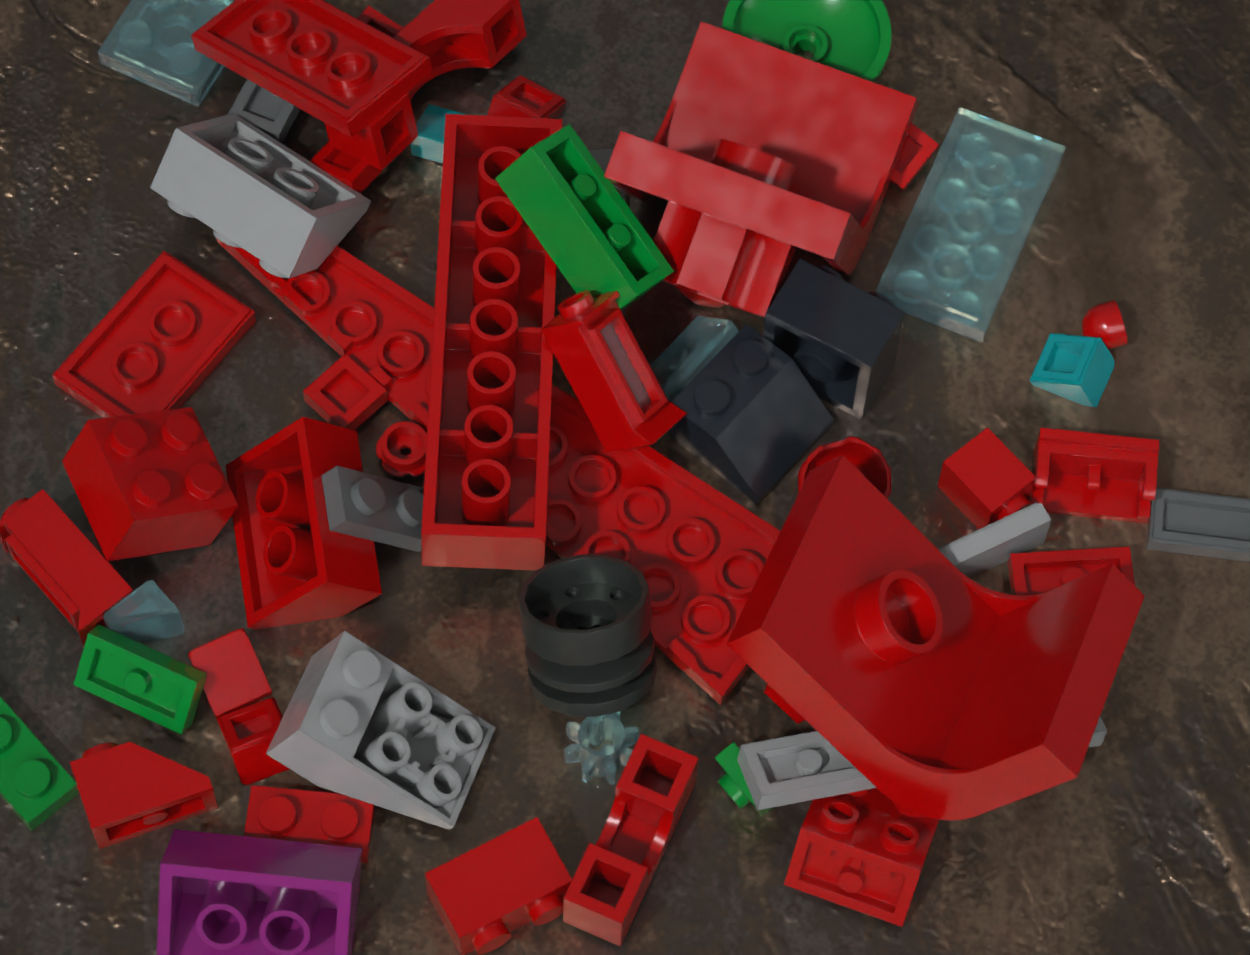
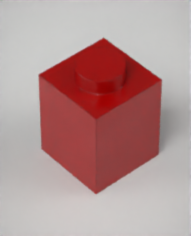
M987 427L943 461L937 487L979 530L1032 505L1029 500L1036 477Z

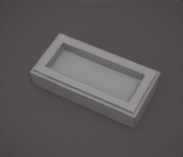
M1034 503L942 546L938 550L958 570L971 579L1007 562L1010 553H1024L1043 545L1051 518L1042 503Z

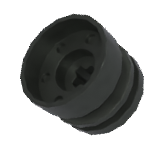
M577 555L553 561L536 570L523 583L518 603L522 632L527 643L525 655L529 665V684L534 697L549 710L565 715L598 717L620 712L643 699L654 686L657 662L654 654V637L650 630L652 614L649 587L640 570L627 561L607 555Z

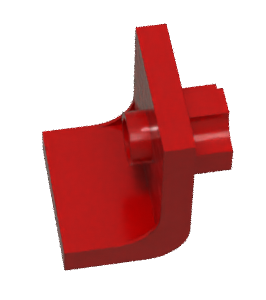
M701 21L672 101L654 140L651 142L620 131L604 177L632 198L646 202L651 195L668 201L653 241L674 270L673 273L662 281L765 318L767 310L782 287L796 247L824 257L837 272L851 276L870 237L919 102L914 96Z
M841 455L809 471L727 641V645L767 683L764 693L797 724L806 720L890 800L909 811L929 818L963 820L981 815L1078 777L1145 596L1113 563L1037 595H1009L988 589L974 582L958 570L844 455Z

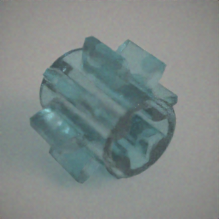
M621 711L598 717H586L581 725L576 722L567 723L566 736L576 743L564 749L565 763L579 761L582 767V782L587 783L592 776L606 777L607 781L613 785L616 781V772L622 765L626 766L633 751L627 748V746L634 745L638 741L639 730L638 727L633 726L624 728L620 721ZM603 739L612 742V746L605 744L601 747L600 751L591 749V744L598 746Z

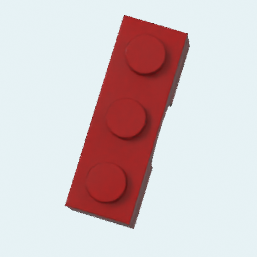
M640 734L616 785L614 802L602 833L595 845L589 843L563 898V922L621 947L696 784L698 757Z

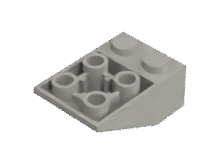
M343 631L311 656L266 754L316 786L450 830L457 821L496 727L348 632Z

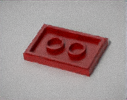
M163 251L53 373L54 384L102 418L178 409L256 322L255 311L166 251Z

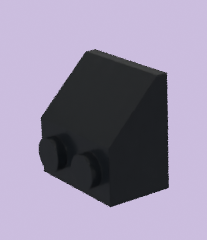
M746 324L671 402L687 414L668 430V435L759 505L830 429L834 419L794 360Z

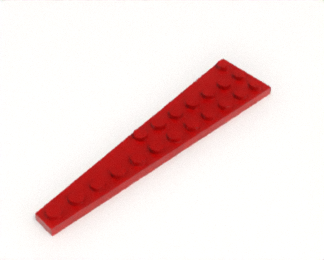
M216 238L217 242L341 357L346 353L387 390L388 400L427 433L434 307L339 246L333 249L317 269L292 278H282L264 270L259 264L260 259L243 248L229 246ZM552 384L545 544L561 559L577 555H607L627 561L640 570L649 587L652 614L650 630L654 637L655 646L718 704L722 705L750 667L727 645V641L779 536L780 530L648 445L606 452L581 403Z

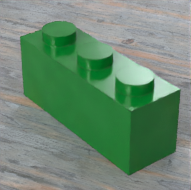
M568 124L529 148L498 175L495 180L574 291L578 293L589 290L592 296L618 291L620 296L615 300L620 310H623L668 277L674 270L614 185L604 177V171L575 130Z

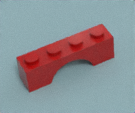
M434 0L393 37L428 56L433 72L352 138L325 123L330 145L380 170L385 168L418 137L410 101L426 82L445 72L461 68L477 67L492 69L527 36L520 0Z

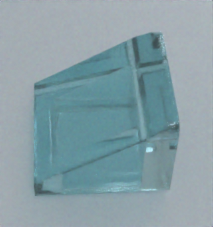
M153 580L145 582L104 613L105 616H103L108 629L136 642L175 637L185 632L179 610Z

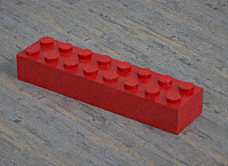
M446 114L421 530L422 566L533 571L544 567L553 351L541 329L555 317L556 264L495 178L529 148L562 129V119Z

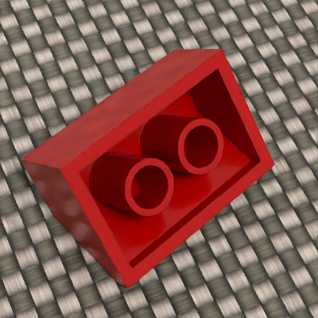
M301 417L225 465L228 484L239 505L232 514L248 628L259 630L343 617L382 594L374 541L330 531L321 475L336 466L363 472L357 431Z

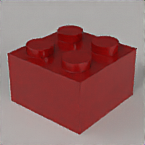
M192 407L88 420L62 460L107 561L211 545L239 506Z

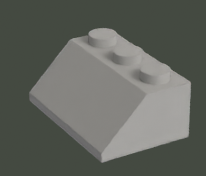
M235 113L177 127L150 186L152 190L168 200L167 204L173 211L186 217L197 218L214 229L213 234L218 240L232 247L243 248L260 259L259 264L264 270L282 278H292L317 269L364 215L371 203V200Z

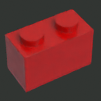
M538 817L425 873L427 894L460 955H466L474 950L478 954L489 953L505 944L511 938V931L531 921L535 926H539L556 919L563 914V898L572 881Z

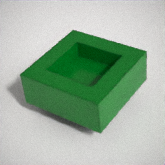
M733 742L715 757L726 772L717 781L740 809L749 802L756 808L737 761L740 749ZM772 808L758 810V812L763 816Z

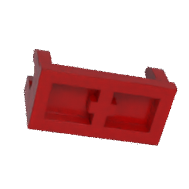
M1040 427L1032 456V474L1036 477L1030 496V502L1032 504L1042 503L1046 512L1050 514L1147 524L1150 518L1151 500H1155L1160 440Z

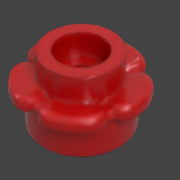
M401 421L389 426L376 444V455L383 461V470L397 478H402L406 474L419 476L424 473L427 433L421 426L409 421ZM402 448H409L411 453L407 456L400 453Z

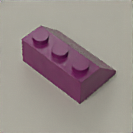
M174 829L160 863L157 955H351L359 904L362 848Z

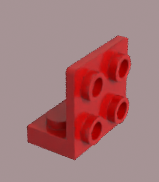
M877 788L812 800L799 832L784 885L903 927L940 819L929 818L909 811L890 800Z

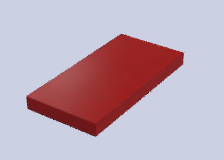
M235 0L191 34L196 51L351 138L433 72L430 58L425 54L324 0Z

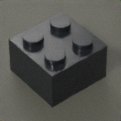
M799 259L765 314L763 337L794 360L820 399L862 420L895 366L905 311L897 308L895 303L878 292L867 293L847 283L839 273L827 266H814Z

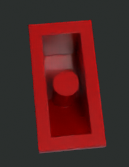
M132 742L121 745L116 743L99 744L86 750L82 754V758L70 762L99 849L218 809L209 776Z

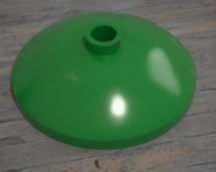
M730 0L722 23V29L792 54H796L799 51H807L813 56L806 59L874 83L885 68L892 38L890 18L882 0Z

